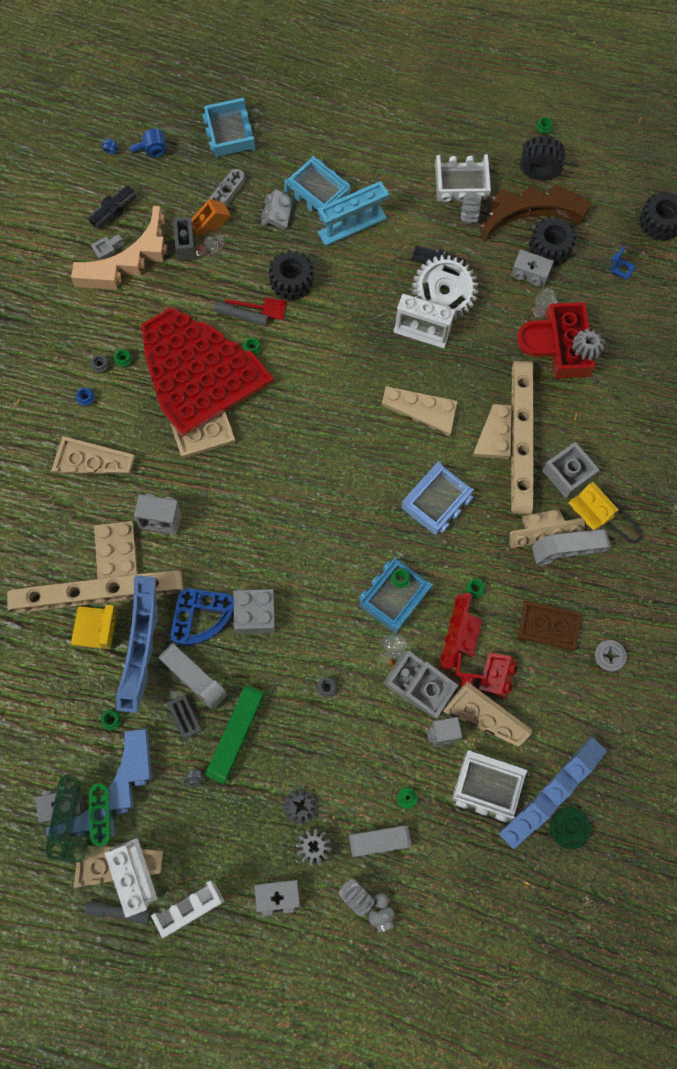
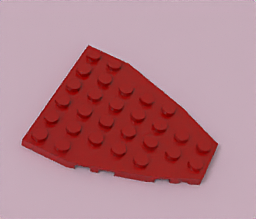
M171 307L141 324L146 363L160 409L181 437L186 436L274 382V378L251 351L247 350L245 352L239 347L238 343L235 341L232 343L218 330L202 321L199 323L192 320L191 316L182 314L179 310Z

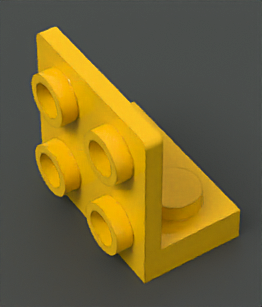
M105 605V609L79 606L77 608L71 644L73 646L111 650L117 617L115 607L113 605Z

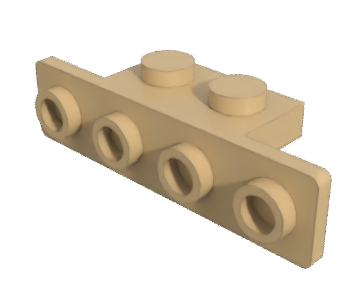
M559 509L522 516V522L526 529L510 532V547L516 548L535 544L549 535L583 532L585 521L582 518L565 521Z

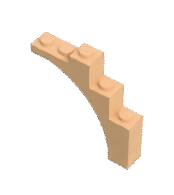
M153 206L151 222L148 228L133 245L123 252L104 260L74 262L71 275L74 286L117 290L118 283H121V275L140 276L141 269H144L145 261L163 262L164 255H167L168 246L164 243L161 224L164 225L165 216L161 213L160 206Z

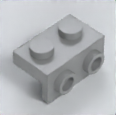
M277 189L271 194L269 193L265 198L266 206L261 214V225L265 226L267 223H270L282 230L287 228L294 198Z

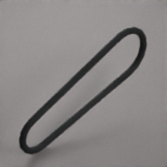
M600 489L609 498V500L619 509V511L629 520V522L639 531L640 536L637 540H631L626 535H624L619 529H617L612 523L607 522V524L610 525L627 541L631 543L639 542L642 539L643 535L641 529L632 521V519L614 502V500L605 491Z

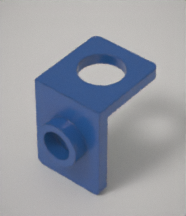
M623 246L620 252H616L612 257L611 262L613 264L610 271L628 280L635 269V265L621 258L626 248ZM625 265L628 267L629 271L627 273H622L619 270V267Z

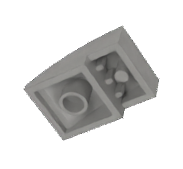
M409 650L402 653L382 683L394 693L434 718L439 716L458 686L428 662H423Z

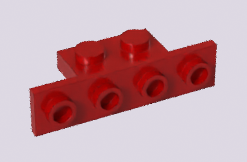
M470 593L459 594L454 601V610L449 621L450 625L445 637L443 653L440 657V669H454L458 652L468 657L474 656L482 619L468 613L472 597Z

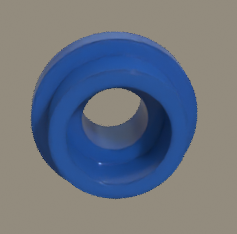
M107 139L102 142L103 151L109 154H116V151L119 150V146L114 140Z
M81 388L76 394V400L82 406L92 404L95 399L94 392L89 388Z

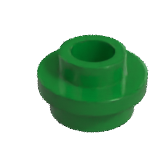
M542 117L536 124L537 130L543 134L550 133L553 129L552 120L548 117Z
M248 338L243 344V350L245 352L249 350L254 355H257L261 351V344L255 338Z
M118 350L114 355V362L119 367H127L132 362V355L127 350Z
M399 569L392 574L391 582L396 588H406L411 582V576L406 570ZM403 577L405 580L399 582L398 578Z
M471 579L466 584V592L472 594L473 598H479L485 592V585L479 579ZM472 587H478L479 591H473Z
M113 709L105 711L101 716L102 726L107 730L118 728L121 724L119 712ZM114 717L115 721L111 724L108 723V719Z

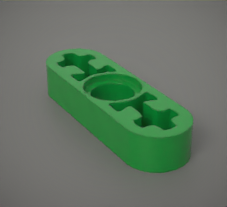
M101 783L94 784L89 790L90 840L98 847H104L111 841L110 792ZM98 788L105 792L104 795H101V802H105V806H94V803H98V797L94 796ZM98 809H104L106 812V816L102 821H96L94 818V814ZM95 824H106V828L102 827V833L106 834V838L102 839V843L95 838L96 835H99V828H95Z

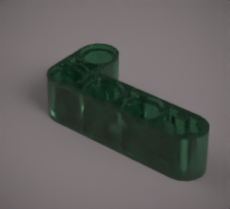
M70 774L62 776L58 782L45 853L52 860L83 863L90 856L89 847L79 842H71L81 792V782L77 777ZM70 782H73V783H74V786H73V787H70V788H67V787H66V784H67V783H70ZM64 793L67 795L70 794L72 795V798L63 795ZM69 801L70 809L63 812L61 810L63 802ZM64 822L66 830L64 833L59 834L57 827L60 823ZM60 844L62 851L60 855L55 856L53 848L55 845ZM81 847L83 855L81 858L76 859L74 851L76 848Z

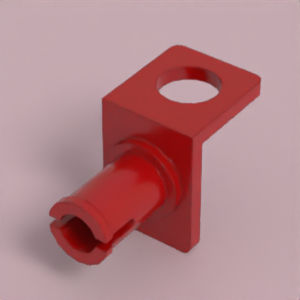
M457 653L454 676H460L462 679L461 688L467 682L473 686L474 680L476 678L482 679L483 675L460 673L461 653Z

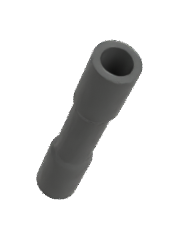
M217 301L214 307V312L245 319L262 326H266L268 322L267 315L249 312Z
M87 901L84 914L114 917L148 924L151 911L145 910L125 918L122 907Z

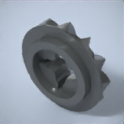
M301 789L296 790L286 798L284 811L292 822L298 824L307 823L316 814L317 802L310 792ZM305 798L306 800L304 801V806L309 811L307 812L306 810H301L296 815L297 807L295 806L293 801L300 803Z

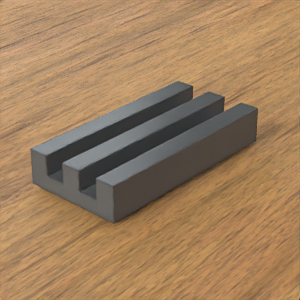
M186 694L167 702L184 740L198 732H202ZM184 700L196 726L195 729H192L180 701ZM174 704H177L189 730L187 733H185L173 707Z

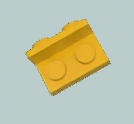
M594 482L588 484L578 496L569 501L573 510L582 517L592 530H596L612 520L619 511Z

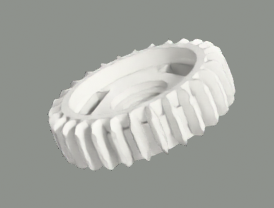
M441 255L440 261H438L435 256L433 263L427 260V266L422 264V270H417L419 276H414V281L416 282L412 284V287L417 289H414L412 294L417 295L415 298L450 308L449 306L454 301L463 296L465 301L453 309L455 310L453 318L455 321L457 320V314L462 318L463 312L467 314L469 312L468 307H473L472 302H475L477 299L473 295L478 294V290H475L478 287V283L473 282L477 277H471L474 270L467 271L469 264L465 267L462 266L464 260L458 263L457 257H455L452 261L450 255H448L447 260H444L443 255ZM449 268L455 270L460 275L456 276L442 271V269ZM428 283L431 300H426L423 284ZM443 285L447 286L450 290L446 295L440 292V287Z

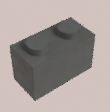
M191 217L173 218L175 249L178 261L196 259Z

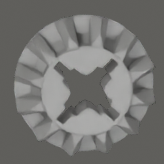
M612 640L600 643L594 655L596 664L602 670L610 672L621 669L627 658L623 646ZM609 650L611 652V655L618 656L616 658H613L611 660V663L609 661V658L604 656L608 654Z

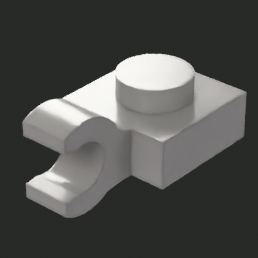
M119 234L110 240L104 237L91 244L99 260H104L116 253L114 249H120L125 246Z

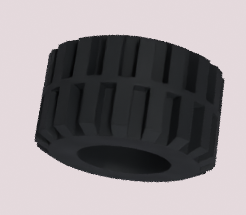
M537 136L527 140L523 145L520 169L523 171V174L528 175L527 177L534 178V180L541 181L558 177L562 173L566 152L564 144L560 140L548 136Z
M659 192L658 195L653 194L647 199L639 217V225L643 227L642 231L647 233L648 237L652 236L654 240L660 239V241H665V239L670 240L672 237L677 236L676 194L673 193L671 195L670 192L665 194ZM658 214H663L669 219L662 218Z
M547 217V220L542 219L540 223L538 222L529 242L530 253L553 260L552 266L555 264L561 265L562 262L565 263L570 258L577 238L574 227L571 228L569 222L566 223V220L563 218L559 220V217L554 219ZM546 239H554L559 244H551Z
M287 250V253L283 251L280 252V256L276 255L274 260H271L269 266V280L272 291L275 290L277 296L281 295L283 299L287 297L288 300H292V298L297 300L299 296L305 297L306 292L309 293L311 291L314 281L313 264L310 263V258H305L304 253L299 254V251L296 250L294 252ZM288 272H296L300 276L289 279L283 275Z

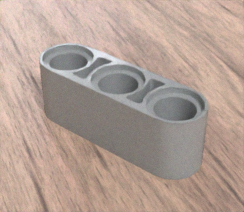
M408 826L349 835L352 857L412 847Z

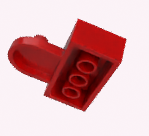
M585 302L549 304L545 314L546 320L529 321L521 326L517 335L518 347L529 356H551L554 379L591 376L595 368L594 357L590 361L587 357L582 360V356H576V350H572L573 339L577 336L578 332H584L587 328L589 330Z

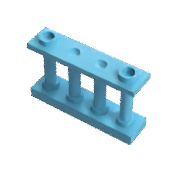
M381 181L318 208V214L326 228L318 231V235L325 246L387 220L385 213L380 207V202L389 199V193Z

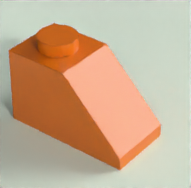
M208 199L191 219L195 236L220 228L231 217L225 203Z

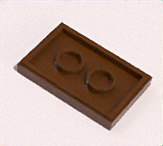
M524 600L517 639L575 651L582 612Z

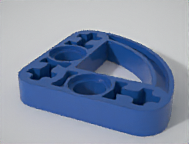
M189 588L183 589L178 595L171 630L173 642L180 646H193L216 637L227 626L233 615V597L223 593ZM190 594L192 599L188 600V608H186L183 597ZM205 596L212 598V603L208 606L201 603L202 598ZM217 597L218 602L222 603L228 599L231 605H227V608H224L223 604L217 603V607H215V598ZM195 609L223 613L217 623L210 629L190 636ZM182 612L189 614V619L185 622L178 619L179 614ZM177 624L188 626L187 628L183 627L182 632L185 637H181V640H178L175 636L180 633V627Z

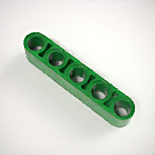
M245 685L208 766L205 777L225 785L262 703L265 692Z

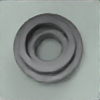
M96 355L92 358L90 365L93 371L103 373L109 368V361L105 356Z
M330 677L320 679L317 684V691L323 697H331L337 690L336 682ZM328 684L330 685L331 689L329 691H325L323 689V686Z
M191 770L187 772L184 781L190 787H199L205 782V777L202 771Z

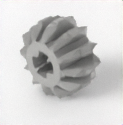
M466 193L464 195L461 212L462 222L469 224L478 222L481 206L480 195L476 193Z
M587 328L584 332H578L577 336L574 337L572 350H576V356L581 355L582 360L587 357L590 361L593 357L597 359L600 353L603 352L605 342L604 339H601V333L595 334V329L590 332Z
M314 829V836H311L310 831L306 830L307 839L302 835L299 836V839L304 844L296 843V847L303 848V850L297 852V855L301 856L305 853L302 859L303 863L307 861L308 857L311 858L310 866H313L314 859H317L318 865H321L320 856L326 860L328 859V856L323 851L331 852L330 847H324V845L330 843V839L322 841L325 837L324 832L317 837L318 829ZM310 842L313 844L314 842L318 843L317 848L319 851L317 853L315 851L314 853L309 852Z
M354 879L346 882L339 891L341 899L358 916L368 913L375 903L372 896Z

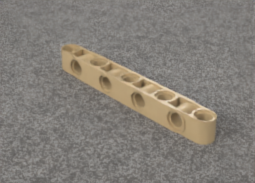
M513 361L512 514L531 515L533 510V363L529 361ZM519 417L524 418L526 421H521ZM518 451H523L526 455H521ZM518 486H524L526 490L523 491Z
M181 571L137 574L139 576L156 577V581L159 582V585L156 587V597L179 594L183 591ZM136 575L7 591L8 612L23 613L133 600L134 578ZM114 586L120 587L116 593H111V589ZM80 591L79 596L72 598L73 592ZM40 595L39 601L32 602L35 596Z

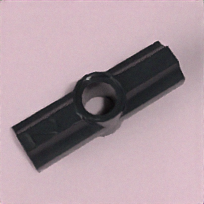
M125 186L113 197H105L101 202V207L88 217L89 222L97 230L112 218L118 219L123 214L124 208L137 198L135 192L130 186Z
M416 245L411 261L427 265V260L433 263L435 256L438 261H440L441 255H443L444 260H447L449 253L441 248L431 250ZM450 255L452 261L454 260L455 256ZM457 257V262H458V263H460V261L464 260L462 266L465 267L467 260L461 259V258H458V257ZM449 268L442 269V271H448L460 275L455 270Z

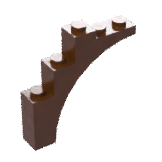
M555 184L552 189L549 188L546 194L529 186L526 191L521 192L519 197L503 188L492 199L493 206L489 220L487 222L484 221L480 227V231H482L480 239L486 242L503 225L529 216L559 217L580 226L588 214L592 203L558 184Z

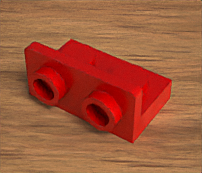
M489 652L479 690L507 699L508 694L512 692L513 675L517 673L516 661L511 656Z

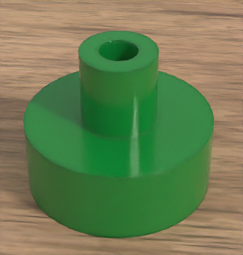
M404 788L399 791L397 803L402 809L408 810L416 805L418 797L413 789Z

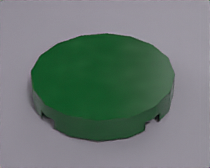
M566 807L559 809L552 815L549 822V832L551 838L558 846L574 850L585 845L590 838L591 824L588 817L579 809Z

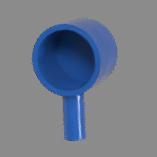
M159 129L147 130L142 135V142L129 146L132 153L145 148L146 154L153 158L163 156L168 150L164 133Z

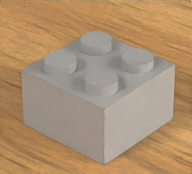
M574 442L547 461L542 471L567 499L592 481L600 470L580 446Z
M145 494L138 497L134 518L139 529L177 535L182 513L178 501H175L174 498L164 497L163 499L157 498L153 494Z
M273 589L234 591V631L236 635L275 633Z

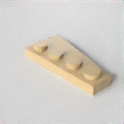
M385 387L382 406L401 415L405 414L416 422L420 421L427 424L434 430L438 429L450 437L457 401Z
M62 436L51 472L130 474L135 455Z
M468 682L443 709V712L447 714L451 712L459 716L458 719L464 722L468 720L478 725L477 728L494 732L495 736L518 747L532 733V729Z
M78 845L74 888L113 881L105 852L114 846ZM130 848V849H129V852H130L131 858H133V855H132V852H131V848ZM141 849L149 874L161 873L164 850ZM135 867L137 876L140 877V876H139V873H138V870H137V867Z

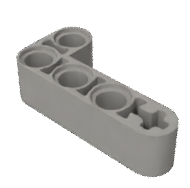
M605 529L549 535L532 546L538 566L549 564L557 558L597 554L611 549Z
M173 643L158 657L168 669L212 710L227 697V693L222 686L214 679L212 680Z

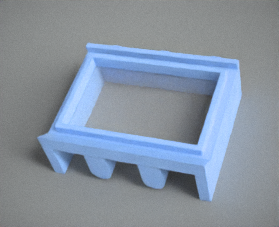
M438 461L406 496L401 508L437 536L440 531L442 533L445 532L450 525L448 522L452 518L455 520L461 513L460 508L463 505L467 506L472 501L474 489H471Z

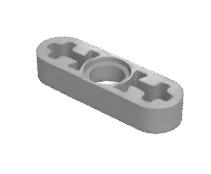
M239 169L230 171L211 195L210 199L220 200V202H224L227 206L245 182L243 171ZM230 188L232 189V191L230 193H224L223 189Z

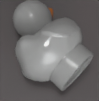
M382 893L377 894L374 897V905L380 910L370 911L369 923L376 927L379 933L394 927L392 920L395 914L392 908L387 907L390 899Z

